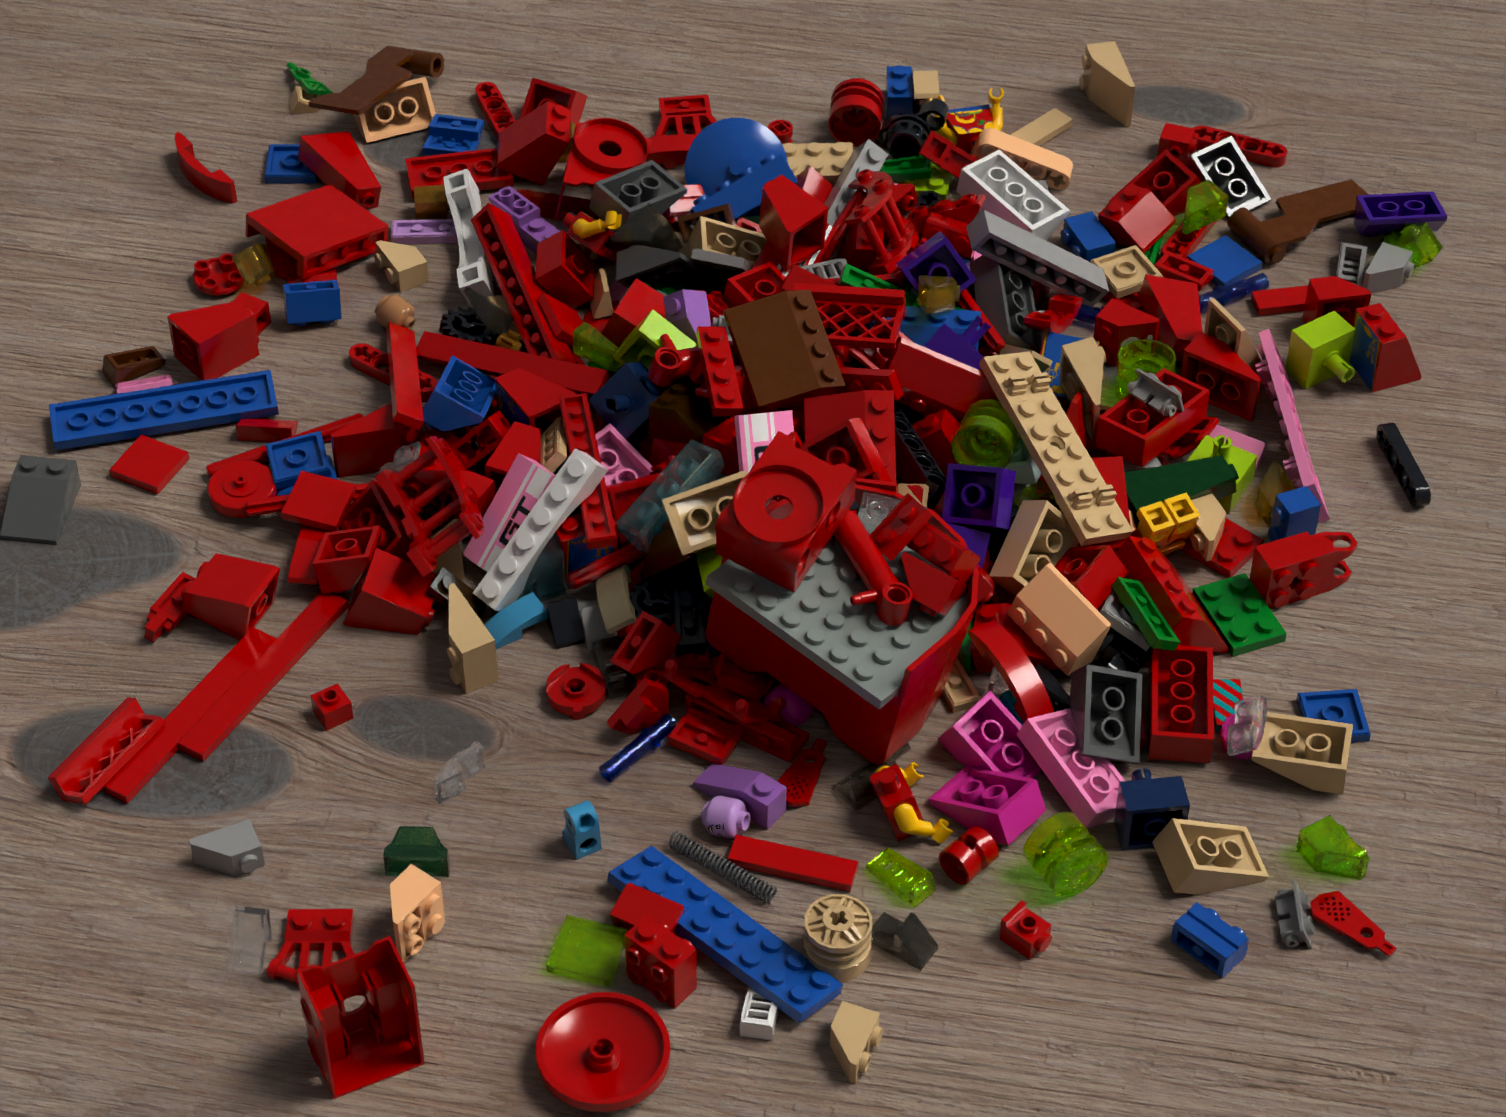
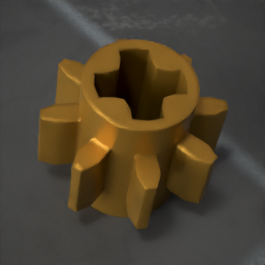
M509 330L508 334L502 333L496 340L495 346L528 353L520 333Z

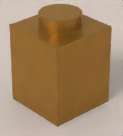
M444 185L414 187L416 220L448 219L447 211L451 210L446 198Z

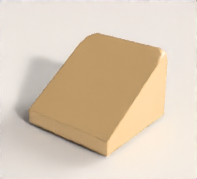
M296 86L289 98L290 113L319 112L321 109L309 107L308 102L319 96L307 94L302 87Z

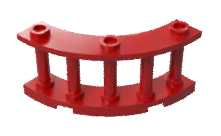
M865 169L857 173L856 179L848 184L850 189L865 190L867 197L861 205L852 210L853 213L845 219L847 225L862 224L877 255L875 257L876 260L868 266L871 275L891 274L898 268L896 263L907 256L906 252L909 249L913 251L916 248L919 235L912 221L902 217L892 197L894 182L890 175L885 172ZM875 213L880 216L884 225L883 240L890 241L887 248H885L871 220Z
M437 436L428 437L426 442L431 449L398 473L396 471L392 473L389 469L383 470L375 476V479L386 493L395 509L401 507L405 515L401 522L407 536L410 539L414 538V541L409 544V551L406 554L423 578L436 569L437 558L469 534H472L475 539L483 535L485 527L476 503L479 500L478 495L467 485L448 453L451 452V449L442 437L438 439ZM438 458L447 475L415 499L409 498L403 489L405 481ZM453 485L458 498L428 520H422L419 515L422 512L421 508ZM461 510V513L458 515L460 517L459 520L433 539L430 538V535L433 534L432 530Z

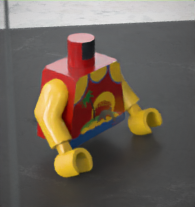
M992 88L989 90L988 101L992 104V108L989 105L949 110L944 126L937 130L936 133L953 142V145L963 151L971 153L982 130L987 128L1002 130L1003 111L1000 103L1003 100L1004 90L1000 88L999 97L992 95ZM938 95L937 99L944 101L943 96Z
M570 211L563 219V225L569 228L567 235L615 263L617 261V252L624 250L628 241L641 242L645 239V228L624 238L614 231L620 228L622 215H617L616 211H607L605 221L602 219L596 220L581 211L578 214Z
M912 762L905 769L899 768L898 764L878 768L869 779L876 799L898 842L911 835H918L923 837L931 836L936 842L943 843L953 833L952 830L947 828L949 823L942 818L933 826L931 822L924 821L910 787L924 777V775H920L915 771L919 767L918 764Z

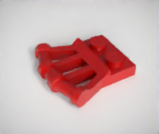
M708 94L659 98L661 121L654 137L665 136L668 126H675L677 135L684 134L683 125L693 124L694 134L698 135L701 132L700 124L705 123L709 126L717 122L711 113Z
M288 909L285 943L276 958L270 961L267 968V977L275 980L279 977L295 982L299 987L297 969L286 966L294 951H301L298 970L310 965L311 951H323L322 966L333 963L334 950H342L345 958L354 955L351 947L354 922L353 909Z

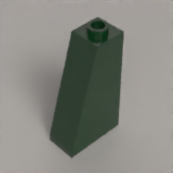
M1223 455L1124 472L1128 509L1133 512L1137 524H1139L1140 520L1136 514L1141 507L1159 501L1163 503L1165 499L1186 492L1191 500L1213 494L1217 500H1220L1236 492V480L1239 479L1232 463L1228 465Z

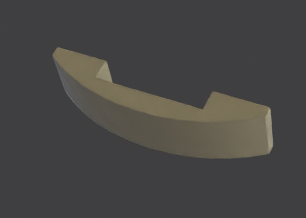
M628 564L614 569L596 581L598 603L609 635L636 622L635 608L629 599L628 584L632 582V575Z

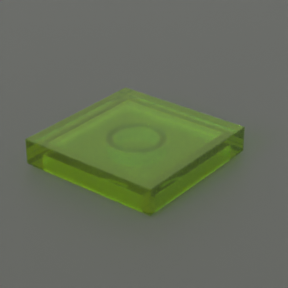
M567 915L546 965L547 972L609 987L625 947V934L629 930Z

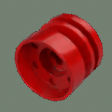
M860 78L844 80L835 87L831 97L828 129L838 142L853 143V146L859 147L867 139L874 141L877 138L881 129L884 100L880 88L873 82Z

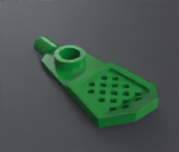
M293 62L287 63L286 66L290 69L289 73L307 94L322 96L334 93L322 82L313 79L310 71L297 67Z

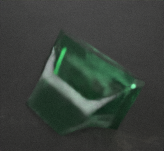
M400 826L392 842L384 848L383 859L386 876H399L412 864L431 877H449L450 861L448 849L441 844L433 827Z

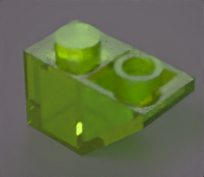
M1209 179L1188 190L1182 229L1185 235L1226 216L1229 196Z
M1427 222L1418 226L1411 224L1401 232H1390L1381 239L1384 243L1413 251L1411 262L1415 264L1414 268L1432 262L1443 248Z
M1330 815L1299 831L1296 851L1314 871L1358 880L1365 878L1370 857L1362 846H1358L1348 835L1346 829L1338 824Z

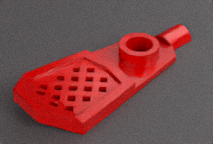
M816 739L811 749L802 750L790 768H787L778 780L779 783L787 787L786 805L792 807L809 806L825 762V756L822 752L827 743L823 739ZM806 760H813L814 762H813V763H807V762H805V761H806Z
M1340 891L1319 894L1310 902L1311 908L1309 910L1311 917L1338 934H1344L1367 949L1378 948L1389 957L1396 951L1397 948L1385 940V932ZM1361 933H1367V934H1369L1371 937H1370V938L1363 937V936L1361 935Z

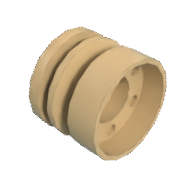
M830 894L818 898L809 906L805 913L804 956L817 969L830 974L839 982L855 979L862 974L871 961L872 915L868 907L859 899L846 894Z

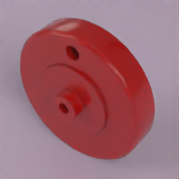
M237 461L221 467L211 476L207 485L209 501L212 507L217 512L234 518L250 517L246 512L245 504L247 500L277 496L272 471L267 466L254 461Z

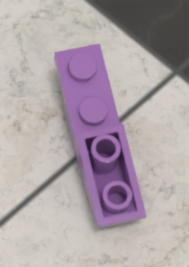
M512 187L502 188L488 196L489 202L492 205L510 214L522 243L536 255L538 243L560 232V230L541 217L539 207Z

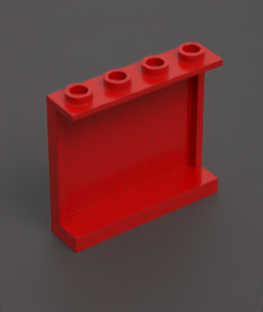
M329 184L246 213L245 236L249 238L260 233L297 260L296 274L305 279L375 253V242L380 240L388 242L389 225Z

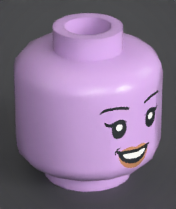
M721 795L715 796L704 805L701 816L702 824L709 834L727 839H735L736 835H741L743 831H746L751 819L750 813L747 812V807L743 801Z

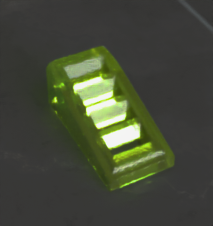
M583 322L573 331V352L614 373L621 368V364L613 358L619 348L593 326Z
M889 847L866 865L867 870L913 907H917L936 890L931 872ZM891 862L894 863V864L891 865L887 870L884 869V868H885L886 866H888Z

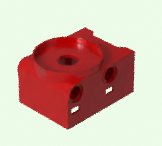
M596 118L584 123L577 121L571 143V151L568 154L563 184L554 220L557 221L566 184L575 187L581 184L594 187L595 182L646 163L652 140L645 138L634 126L617 119Z
M778 431L762 456L754 463L750 472L740 481L732 500L720 513L715 525L716 553L795 593L855 501L857 470L844 463L831 465L795 447L792 437ZM781 497L788 500L793 508L788 517L775 519L766 513L765 508L771 499L774 498L777 501Z
M390 936L373 942L365 951L324 966L312 964L297 970L301 993V1010L308 1033V1046L333 1099L425 1064L415 986ZM357 995L365 997L364 1002L357 1009L349 1012L345 1011L344 1001Z

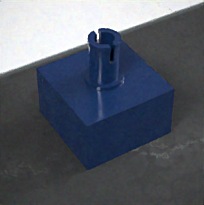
M642 362L625 363L589 399V402L607 425L611 424L628 442H637L649 431V405L665 391L661 386L654 384L649 379L648 370Z
M1143 768L1144 778L1142 777L1141 769H1137L1131 775L1132 781L1119 782L1114 824L1122 851L1155 848L1152 841L1172 818L1188 820L1190 803L1182 776L1152 779L1151 771Z

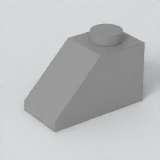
M1382 242L1365 272L1362 287L1370 290L1371 293L1400 287L1404 279L1410 278L1415 265L1411 262L1413 251Z
M250 819L189 839L194 864L232 876L252 872L257 868L265 866L262 846Z

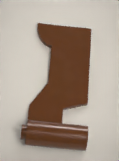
M387 46L367 60L365 75L340 93L325 94L308 102L309 107L360 115L411 78L412 74L438 78L444 69V58L440 53Z
M1350 179L1277 198L1276 205L1282 216L1260 221L1247 208H1239L1231 214L1227 225L1266 264L1271 265L1280 262L1284 258L1288 244L1305 240L1318 223L1355 214L1356 196L1369 194Z

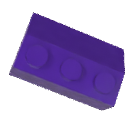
M1434 191L1356 196L1354 225L1360 236L1374 237L1380 234L1398 236L1402 233L1426 234L1427 232L1438 231L1447 221V215Z

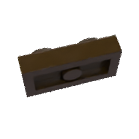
M444 567L440 568L425 592L449 609V585L455 583L480 618L487 604L473 594L474 590Z

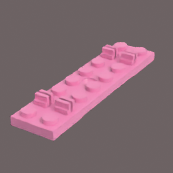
M1267 329L1259 332L1261 344H1258L1257 347L1262 362L1255 364L1269 400L1277 399L1273 401L1279 417L1283 416L1279 424L1284 437L1289 436L1285 440L1290 459L1283 461L1286 473L1294 489L1307 486L1319 501L1321 507L1318 522L1322 523L1330 520L1318 477L1315 475L1284 362L1270 330Z

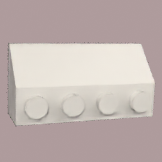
M1000 150L961 169L956 192L961 196L974 193L975 196L984 194L986 199L979 210L980 213L986 210L1046 241L1069 214L1070 210Z

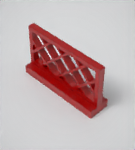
M805 283L794 284L793 291L811 290L818 312L823 320L824 328L830 327L835 331L827 335L831 345L895 349L902 318L905 319L907 312L905 290ZM825 313H831L836 315L828 317ZM853 315H860L864 317L857 320ZM881 317H890L891 319L885 322ZM844 319L851 322L843 328L836 324ZM874 320L878 326L868 330L864 325ZM856 329L862 333L857 337L848 335ZM886 331L890 335V339L877 338L876 335Z

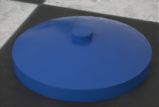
M746 118L722 119L703 129L689 147L685 160L686 184L702 185L704 194L709 198L717 193L715 188L729 180L730 184L739 180L738 174L751 167L754 171L761 167L760 161L772 154L778 157L782 154L788 163L787 155L777 136L761 123ZM760 208L743 218L749 221L759 218Z

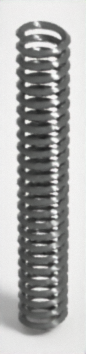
M678 831L671 835L669 847L674 849V851H678V853L685 855L690 860L698 862L699 865L710 869L711 872L722 876L723 879L730 881L735 886L743 888L744 891L747 890L748 893L755 895L756 898L763 900L768 905L771 904L770 901L777 892L776 887L773 888L772 885H769L768 882L765 883L764 880L760 881V877L752 876V873H748L747 870L744 871L743 868L740 869L735 863L732 864L731 861L723 859V856L719 857V854L715 855V852H711L710 849L707 850V847L703 848V845H699L698 842L695 843L694 840L691 841V838H687L686 835L683 836L682 833L676 836L672 846V840Z

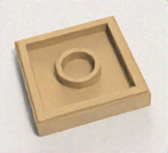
M1137 245L1090 260L1091 263L1103 268L1108 288L1116 299L1140 291L1145 274L1163 277Z

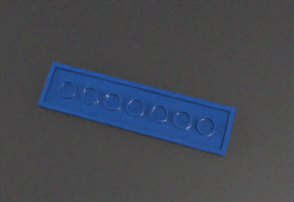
M271 370L49 405L55 450L136 438L140 435L149 436L238 422L241 419L279 415Z
M653 846L648 847L609 871L607 882L621 892L627 883H632L682 904L684 912L674 931L690 941L692 945L769 1002H773L777 1008L796 1022H802L841 994L843 987L841 982L830 974L817 969L805 956Z

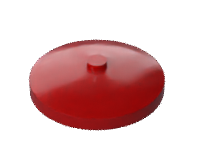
M615 992L589 993L565 1002L545 1020L536 1041L537 1069L545 1086L553 1095L566 1104L587 1111H616L641 1102L661 1084L668 1071L671 1058L670 1037L661 1017L654 1009L641 1000Z

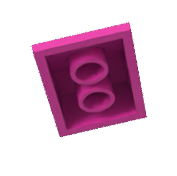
M991 691L976 701L937 738L953 757L964 766L969 765L1032 779L1042 770L1016 735L1022 725Z
M966 765L928 799L932 806L965 828L969 829L972 826L983 828L996 843L1002 845H1009L1014 842L1022 832L1034 824L1046 812L1037 779Z

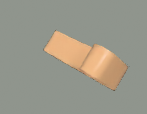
M992 128L982 130L971 150L970 155L978 160L1000 150L1034 180H1046L1047 186L1056 190H1063L1069 186L1073 168L1072 161L1069 158Z

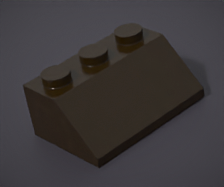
M690 377L679 378L649 405V437L703 447V435L732 416H713L711 404L695 394V389L702 385L693 383Z

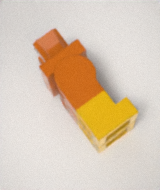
M1186 492L1165 499L1163 503L1159 501L1139 508L1136 515L1140 522L1131 535L1139 538H1149L1165 556L1185 546L1184 540L1188 538L1201 515Z

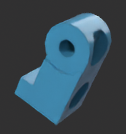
M586 800L564 809L563 813L566 824L565 829L562 830V838L575 859L578 860L602 850L599 819L592 803ZM590 839L591 844L586 847H580L585 840Z

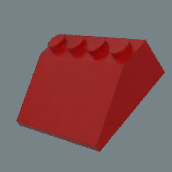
M861 390L804 398V443L847 419L861 418L891 481L896 482L894 390ZM845 455L841 457L843 463L845 462Z
M1128 536L1115 553L1128 571L1123 578L1139 580L1181 642L1179 645L1211 647L1214 652L1227 653L1230 650L1177 569L1162 554L1156 544L1146 537Z

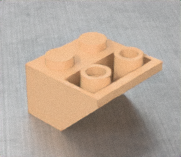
M412 864L390 884L396 949L403 963L411 955H416L421 950L423 944L433 934H437L445 923L441 882Z

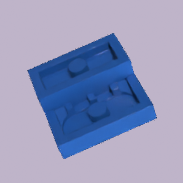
M434 114L429 124V136L423 146V156L477 150L483 131L484 120Z

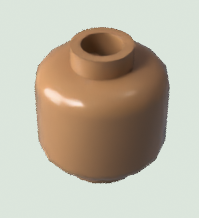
M399 295L384 296L375 308L376 321L385 329L388 323L391 322L394 325L411 330L416 322L414 318L415 308Z

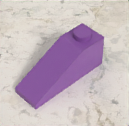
M682 289L664 296L666 320L697 344L695 347H698L696 338L697 327L712 326L706 292Z
M712 763L693 782L694 787L712 798L721 795L740 799L745 803L747 812L750 813V820L766 830L786 812L787 787L762 772Z

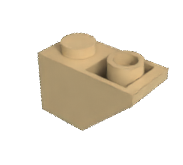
M938 70L912 71L913 103H918V108H921L922 104L928 102L930 97H932V100H935L940 95Z
M381 240L375 242V263L379 269L382 268L385 271L388 281L391 284L394 283L400 292L429 282L427 260L415 246Z
M1213 494L1192 499L1201 516L1188 537L1195 551H1199L1205 561H1209L1213 557L1223 534L1226 511Z
M842 1001L830 1027V1047L849 1082L856 1084L860 1073H866L872 1058L870 1051L872 1046L878 1047L882 1038L883 1028L879 1027L880 1013Z

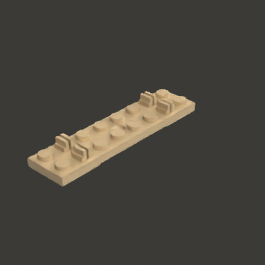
M1030 351L983 357L979 363L980 368L1016 427L1081 546L1127 539L1133 533V530L1114 499L1117 493L1112 491V484L1106 485L1049 386L1052 380L1047 378L1048 373L1041 372Z

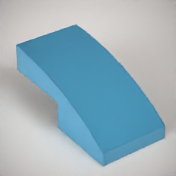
M532 592L503 608L484 625L495 639V646L498 649L521 639L523 629L548 619V613L544 605Z

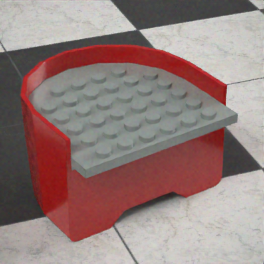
M856 484L855 501L860 507L858 517L869 534L876 529L902 500L903 495L895 491ZM783 499L774 503L765 511L772 518L784 519L791 514L793 508L788 500ZM923 506L933 515L928 523L967 547L965 540L935 511ZM834 534L795 593L722 556L721 565L710 573L706 579V585L714 590L705 637L712 647L725 654L727 658L735 664L737 663L746 672H767L820 710L838 739L871 763L882 765L921 730L937 705L977 606L979 571L976 566L965 582L969 586L946 616L937 612L936 616L933 617L918 609L921 603L912 597L905 622L892 626L881 622L877 617L876 611L878 606L876 602L864 605L851 604V596L868 591ZM907 546L904 547L893 561H890L883 555L898 581L908 587L909 583L901 559L903 552L909 553L939 569Z

